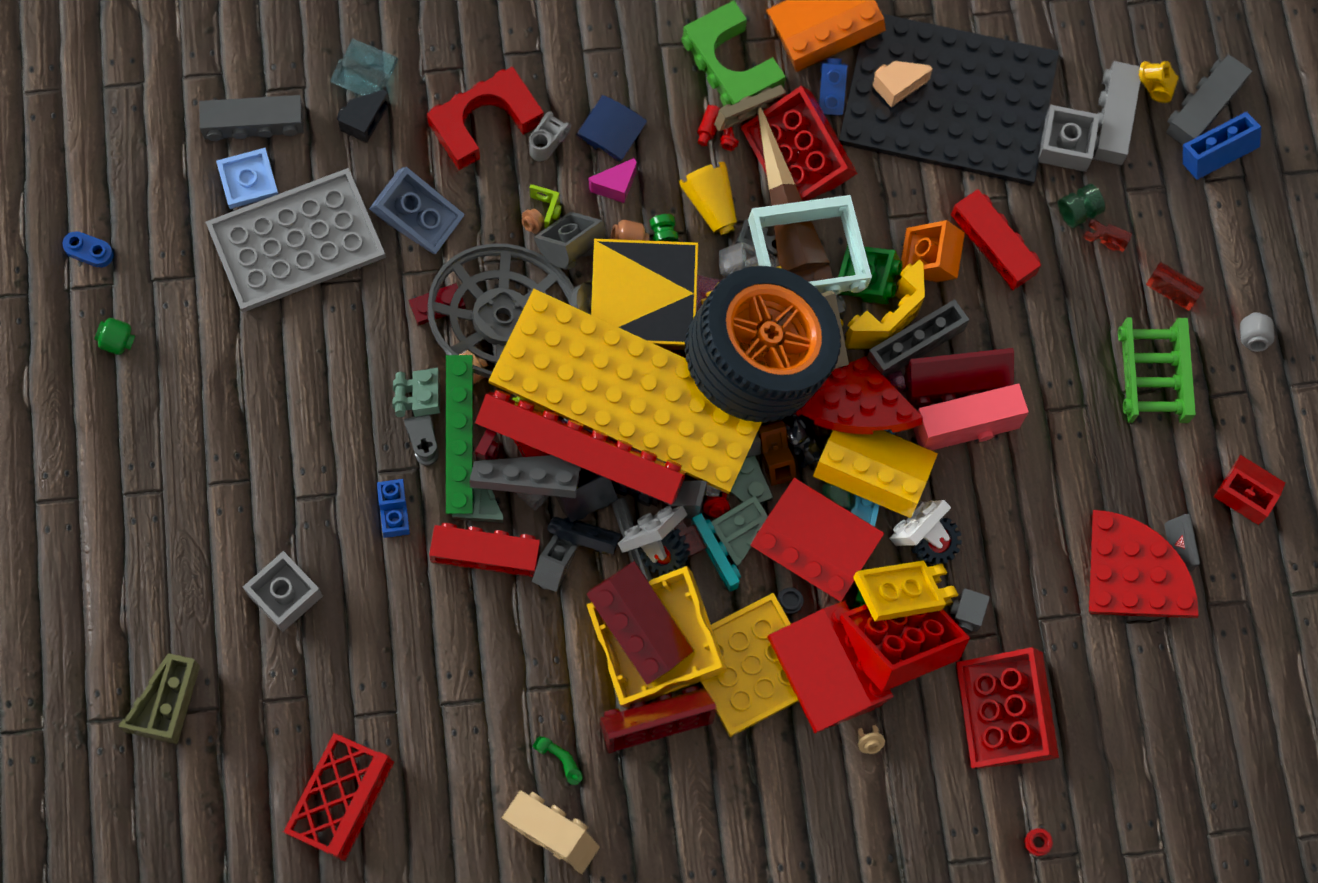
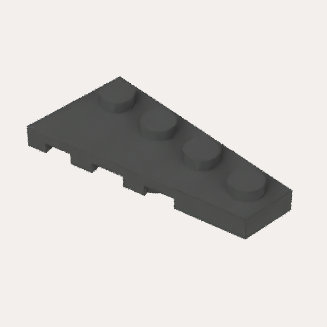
M553 455L474 461L470 477V488L576 498L582 467Z

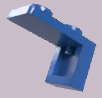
M828 57L827 62L821 61L820 72L822 74L819 106L824 114H843L847 64L841 63V58Z

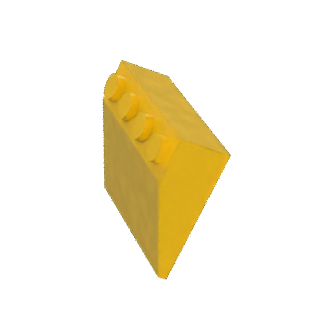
M833 430L819 459L813 477L911 518L938 453L884 430H875L871 435L844 433Z

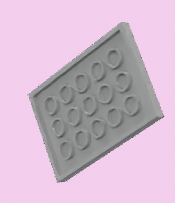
M349 168L206 221L242 313L386 258Z

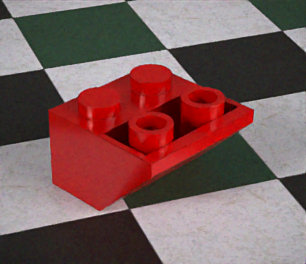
M1240 455L1217 490L1214 498L1257 525H1260L1268 517L1280 498L1285 482Z

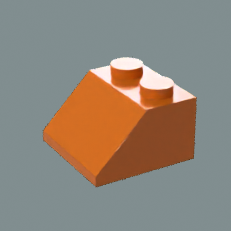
M947 220L906 228L901 258L902 270L908 264L914 265L920 259L923 262L924 280L941 282L958 279L965 232Z

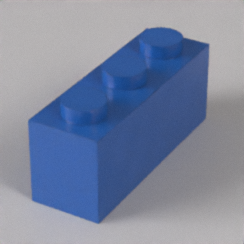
M1245 112L1183 144L1184 167L1196 179H1199L1260 147L1261 126Z

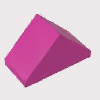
M635 158L589 177L590 191L625 203L636 175L637 162Z

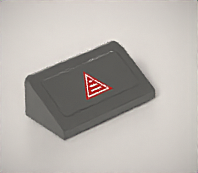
M1184 514L1165 523L1167 541L1178 552L1188 571H1193L1200 564L1191 515Z

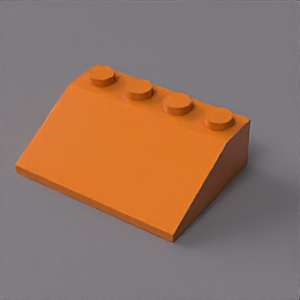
M786 0L766 10L796 72L886 31L884 17L875 0Z

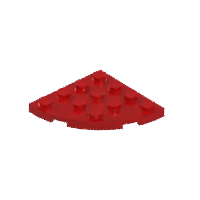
M866 357L852 361L849 365L834 369L812 398L795 413L797 416L802 414L813 419L815 425L830 430L869 435L873 434L875 430L891 429L893 433L922 425L923 416Z
M1093 510L1089 614L1198 618V601L1192 577L1184 561L1171 544L1158 532L1133 518L1109 511Z

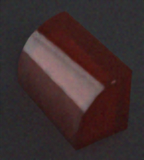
M1161 261L1146 283L1147 286L1190 311L1204 290L1203 286Z

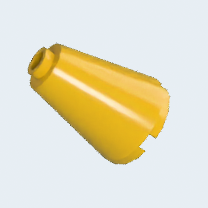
M718 162L720 167L713 168L712 164L702 167L686 175L688 181L684 182L681 179L679 184L712 231L725 235L734 230L733 226L737 224L727 166L725 162Z

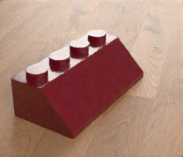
M1007 348L910 359L904 375L908 402L911 405H916V407L930 406L931 403H942L1014 385V349Z
M635 561L588 591L587 596L646 685L670 671L694 652V649Z

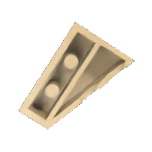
M520 790L502 816V819L510 827L538 846L541 845L552 852L553 856L557 859H563L571 864L574 870L582 875L600 848L587 833L588 827L576 818L571 822L565 818L566 813L555 805H552L551 808L543 804L545 800L534 792L528 795Z

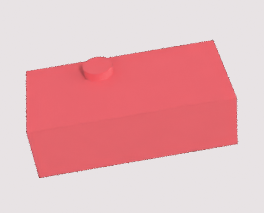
M1018 383L919 408L918 412L923 416L922 425L914 427L913 430L918 445L933 451L976 439L979 442L987 441L996 434L1019 429L1029 411Z

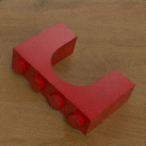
M513 66L507 70L502 69L498 71L494 77L486 81L476 83L472 89L465 93L461 92L454 95L450 101L443 105L438 104L427 113L430 128L458 170L480 159L479 147L464 126L468 115L476 108L493 105L504 109L511 116L523 135L537 128L544 117V112Z

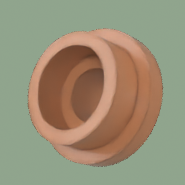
M536 209L526 210L522 213V225L527 231L537 234L544 226V218Z

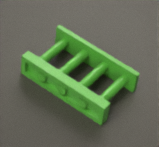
M1127 317L1122 326H1119L1118 340L1122 342L1126 390L1123 412L1127 414L1128 423H1133L1139 412H1175L1179 417V423H1190L1195 417L1196 412L1188 318H1177L1169 329H1133L1132 317ZM1133 339H1169L1170 342H1173V351L1171 353H1134ZM1135 363H1171L1172 366H1175V375L1173 377H1136ZM1137 387L1173 388L1177 392V399H1175V402L1138 401Z

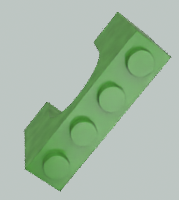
M734 0L684 26L683 37L681 38L687 51L691 50L695 56L694 60L700 70L703 69L707 74L710 86L719 92L720 100L724 106L727 104L734 105L746 96L753 97L760 94L761 91L768 87L774 88L782 85L784 88L786 78L773 57L752 69L740 72L729 70L718 62L714 52L719 45L744 32L746 29L747 19Z

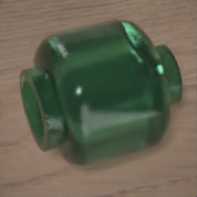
M825 483L822 486V495L847 510L855 508V494L829 483Z

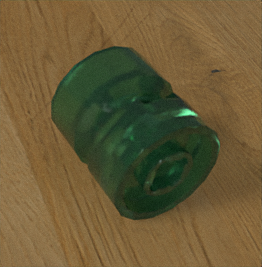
M1091 183L1078 189L1077 194L1070 193L1058 200L1059 212L1065 223L1071 228L1085 223L1088 218L1092 219L1106 210L1101 192Z

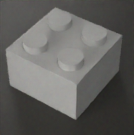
M1050 105L1045 118L1038 162L1086 172L1093 159L1100 115Z
M284 551L243 586L247 595L282 632L323 597L320 589Z

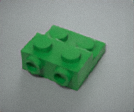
M848 245L838 277L856 275ZM864 247L872 276L868 287L861 292L845 291L839 293V295L861 297L863 302L888 305L889 298H894L896 294L894 280L895 276L900 275L902 272V260H900L895 250Z

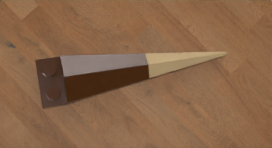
M759 107L758 117L771 206L802 202V198L763 110ZM812 221L773 226L778 266L801 276L808 282L833 278L829 265L830 262Z

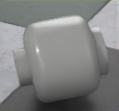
M1256 312L1243 318L1240 322V338L1243 346L1251 351L1260 352L1272 345L1275 339L1274 323L1269 316Z

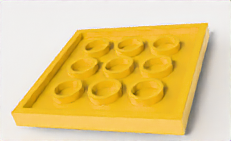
M774 593L711 624L728 672L706 679L700 683L715 702L716 713L729 737L798 702L797 696L767 638L769 634L791 624Z

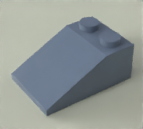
M407 167L401 168L395 173L369 208L388 225L433 254L438 252L465 215Z

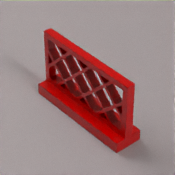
M333 733L283 832L345 862L395 762L384 753L376 752ZM340 742L347 746L349 755L335 760L333 751L337 743ZM365 754L373 757L369 767L359 771L355 758ZM351 760L355 772L341 778L337 765ZM333 767L337 780L323 785L320 777L324 770ZM357 778L359 784L357 791L346 796L343 783ZM339 785L342 798L328 803L325 790ZM320 792L324 805L310 810L308 804L310 796ZM344 802L346 808L344 816L333 820L330 808ZM326 810L329 823L315 827L312 815ZM308 817L311 830L301 834L293 831L298 820ZM331 828L334 836L329 846L321 844L317 833ZM313 835L314 840L308 838V836Z

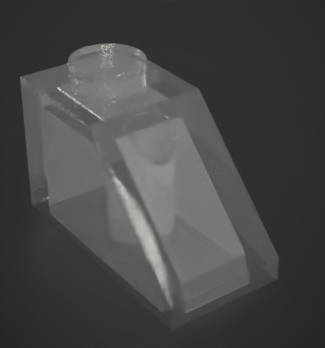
M740 242L719 250L720 274L727 277L730 273L745 267L759 266L755 247ZM768 253L771 267H776L775 255Z

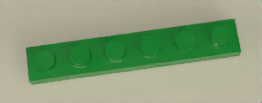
M446 355V514H473V488H470V477L473 469V355Z

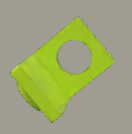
M531 184L530 198L550 203L544 220L546 229L553 224L554 220L558 221L562 210V206L559 205L560 192ZM537 192L543 193V194H545V195H547V196H542V195L538 194Z

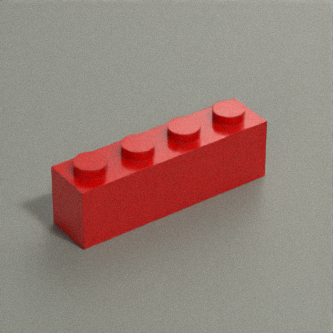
M977 189L954 205L951 216L1013 291L1037 275L1041 267L1039 257L1025 246L1021 235L1010 228L1006 217L995 210L992 201L987 195L982 194Z
M442 523L441 526L434 525L429 557L433 563L533 577L538 564L541 546L540 540H536L535 536L521 534L520 537L509 536L508 532L496 530L494 533H487L478 527L460 529L455 524Z

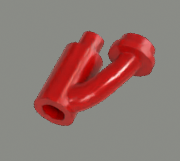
M715 105L707 106L697 131L700 136L698 144L707 146L708 141L714 138L717 131L714 123L719 114L718 111L721 109L720 107ZM731 126L724 129L725 135H722L720 139V146L728 151H733L739 144L738 140L734 138Z

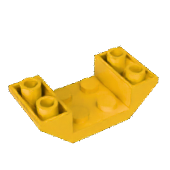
M920 259L914 265L908 264L900 273L902 277L897 282L896 296L901 301L898 303L899 308L894 313L889 311L879 322L872 314L866 311L862 316L857 314L848 323L849 329L845 333V336H847L845 340L847 349H871L902 331L918 316L925 298L923 262Z

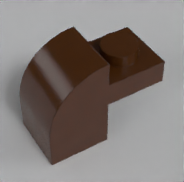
M779 421L760 426L758 430L761 440L760 456L771 485L774 486L792 481L794 478L797 479L795 461L788 447L784 422Z

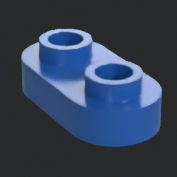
M78 231L67 234L63 239V248L66 254L73 259L98 268L109 265L113 260V251L110 245L103 240ZM76 240L79 241L78 245H76V246H72V245H71L72 242H74V241H76ZM102 249V253L95 254L96 250Z

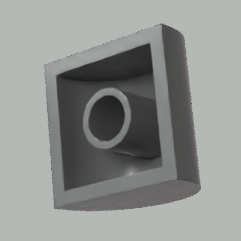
M570 211L534 236L540 252L551 264L567 270L577 265L576 260L579 257L592 255L594 253V239H605L606 232L602 220Z

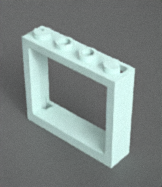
M851 195L752 208L748 222L759 266H771L762 227L841 216L856 275L811 281L809 283L815 286L820 293L832 290L838 295L845 291L857 293L865 290L872 276Z

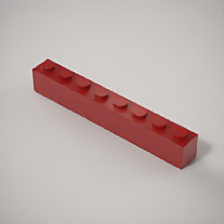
M495 390V393H486L475 424L666 503L673 504L676 501L687 473L681 470L682 465L667 460L666 463L656 459V454L646 450H642L641 453L632 449L633 445L625 441L618 440L616 443L608 440V435L601 431L593 430L591 433L584 430V425L579 422L568 420L567 423L558 419L559 415L552 411L544 410V412H540L534 409L535 405L528 401L520 400L516 402L509 399L511 395L506 392Z

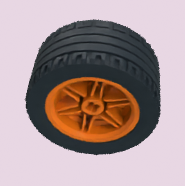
M750 266L736 270L716 285L688 327L685 340V359L688 363V370L698 389L711 403L725 413L739 419L764 423L782 420L784 417H789L801 409L824 384L836 367L835 365L838 363V356L841 352V334L837 318L826 298L815 286L797 274L771 266Z

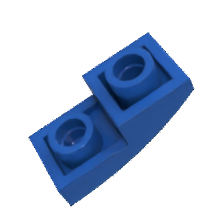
M403 479L377 482L383 537L409 535L410 529Z

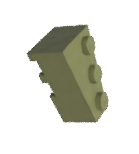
M168 653L149 680V684L140 698L136 699L133 708L118 727L125 733L178 744L200 669L197 661L192 658Z

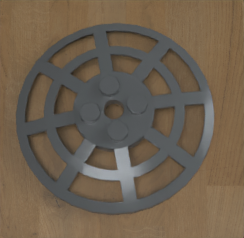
M492 243L479 245L455 255L439 270L429 291L427 303L428 320L434 337L447 355H459L468 350L483 360L497 364L533 288L547 294L546 291L557 282L566 295L569 305H571L574 287L560 268L551 264L544 256L535 251L511 244ZM500 256L499 270L484 271L470 277L462 264L480 257ZM511 257L532 263L549 275L537 284L524 275L511 272ZM454 271L462 284L454 293L450 306L435 302L441 284ZM499 279L498 288L483 292L477 286V283L485 280ZM509 280L520 283L531 291L523 296L509 289ZM467 290L476 299L473 311L458 308L459 302ZM435 312L450 316L452 330L460 341L459 343L449 347L438 331ZM505 313L510 319L508 321H501L496 315ZM457 318L472 321L476 332L466 338L459 327ZM482 340L496 345V356L479 350L475 345ZM473 365V373L490 378L493 371Z

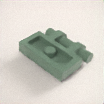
M438 368L413 371V379L406 380L404 372H397L395 374V379L393 380L395 397L392 399V407L395 409L397 417H404L406 410H412L415 417L440 413V372ZM412 392V397H406L405 395Z

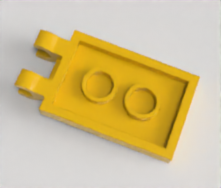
M924 560L860 570L853 576L875 622L940 611L945 606L953 603L952 597L958 596L954 586L938 589L936 585L942 581L940 576L947 574L944 565L937 564L927 567Z

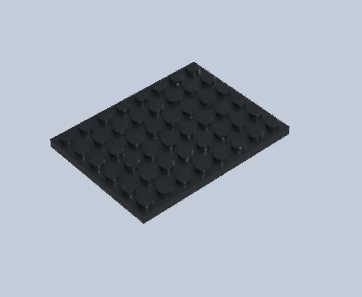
M882 14L886 31L860 42L839 138L841 145L1033 186L1059 51ZM894 61L930 65L933 69L930 80L892 107L872 86L875 72L882 65L886 64L888 66Z

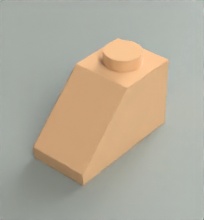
M894 61L888 66L885 64L877 69L872 86L892 107L928 82L933 69L930 65Z

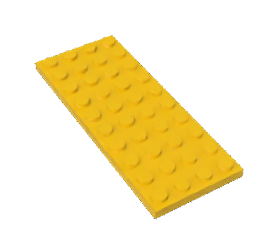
M534 288L488 380L489 384L541 408L557 413L567 420L579 422L584 425L583 427L591 431H601L608 435V439L615 442L618 440L625 441L633 445L632 448L641 452L646 450L656 454L659 460L676 462L682 465L681 470L686 471V475L699 481H706L708 485L727 494L730 493L762 423L739 419L725 413L711 403L696 386L684 357Z

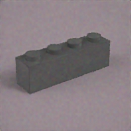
M1230 54L1223 61L1218 59L1210 69L1212 74L1209 78L1204 76L1196 86L1198 91L1194 95L1190 93L1181 104L1184 108L1180 112L1175 110L1167 122L1170 126L1166 134L1183 145L1202 135L1249 78L1252 70Z
M300 95L199 101L200 130L204 139L218 141L222 138L245 139L250 136L268 138L272 135L284 134L285 136H295L298 133H304V110Z
M954 299L871 348L866 359L886 378L908 365L910 359H916L965 331L969 318Z

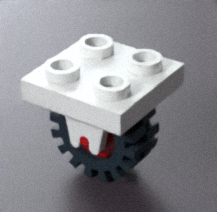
M945 500L918 502L912 517L900 521L893 529L894 534L889 538L896 546L914 545L915 548L911 549L912 552L918 553L916 557L919 560H924L927 564L947 563L948 560H953L955 558L953 554L960 551L959 548H956L957 545H962V540H957V536H961V532L955 530L958 526L956 523H951V519L944 518V515L951 508Z

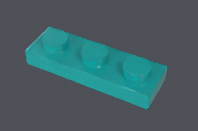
M702 513L693 517L691 526L730 593L739 587V579L741 578L739 570L735 564L730 565L727 560V549L723 542H717L713 535L716 531L712 522L709 519L705 520Z

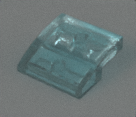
M352 38L343 60H339L330 82L362 96L383 90L397 64L398 58Z

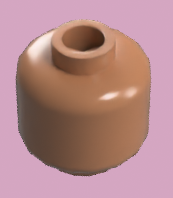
M621 220L618 225L615 224L613 226L610 239L649 241V233H646L645 226L642 223Z

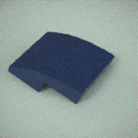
M602 95L576 135L594 149L601 148L620 162L647 120L621 103Z

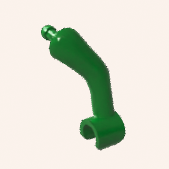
M539 736L533 744L535 750L543 755L549 751L562 761L569 784L577 785L582 781V774L568 751L554 744L549 738Z

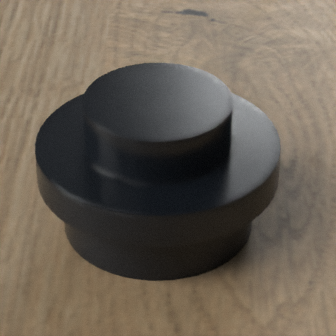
M785 588L777 597L779 604L786 614L799 612L804 603L803 595L795 588Z

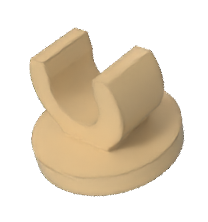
M876 725L872 726V733L866 735L863 733L862 728L858 729V747L861 752L875 754L883 748L885 739L879 733Z

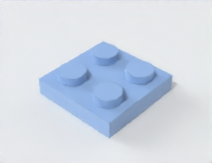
M266 148L216 161L230 209L278 195Z

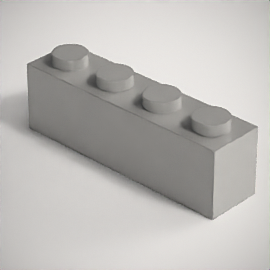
M1113 61L1110 70L1106 69L1104 72L1102 84H1106L1105 91L1101 92L1098 105L1102 106L1101 113L1098 112L1100 117L1093 155L1095 160L1122 165L1128 155L1140 86V66Z

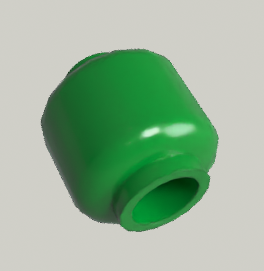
M108 318L105 322H100L94 340L98 341L97 344L100 349L121 355L125 349L131 350L135 335L131 334L132 327L130 324L114 318Z

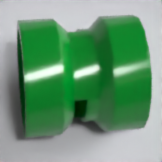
M661 214L651 218L650 226L654 231L653 241L679 242L678 233L674 230L676 223L673 215Z

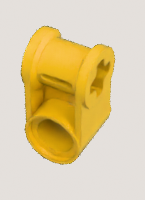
M1143 61L1140 65L1139 78L1150 93L1151 98L1161 103L1170 102L1179 79L1168 61H1163L1161 64H1151L1149 61Z

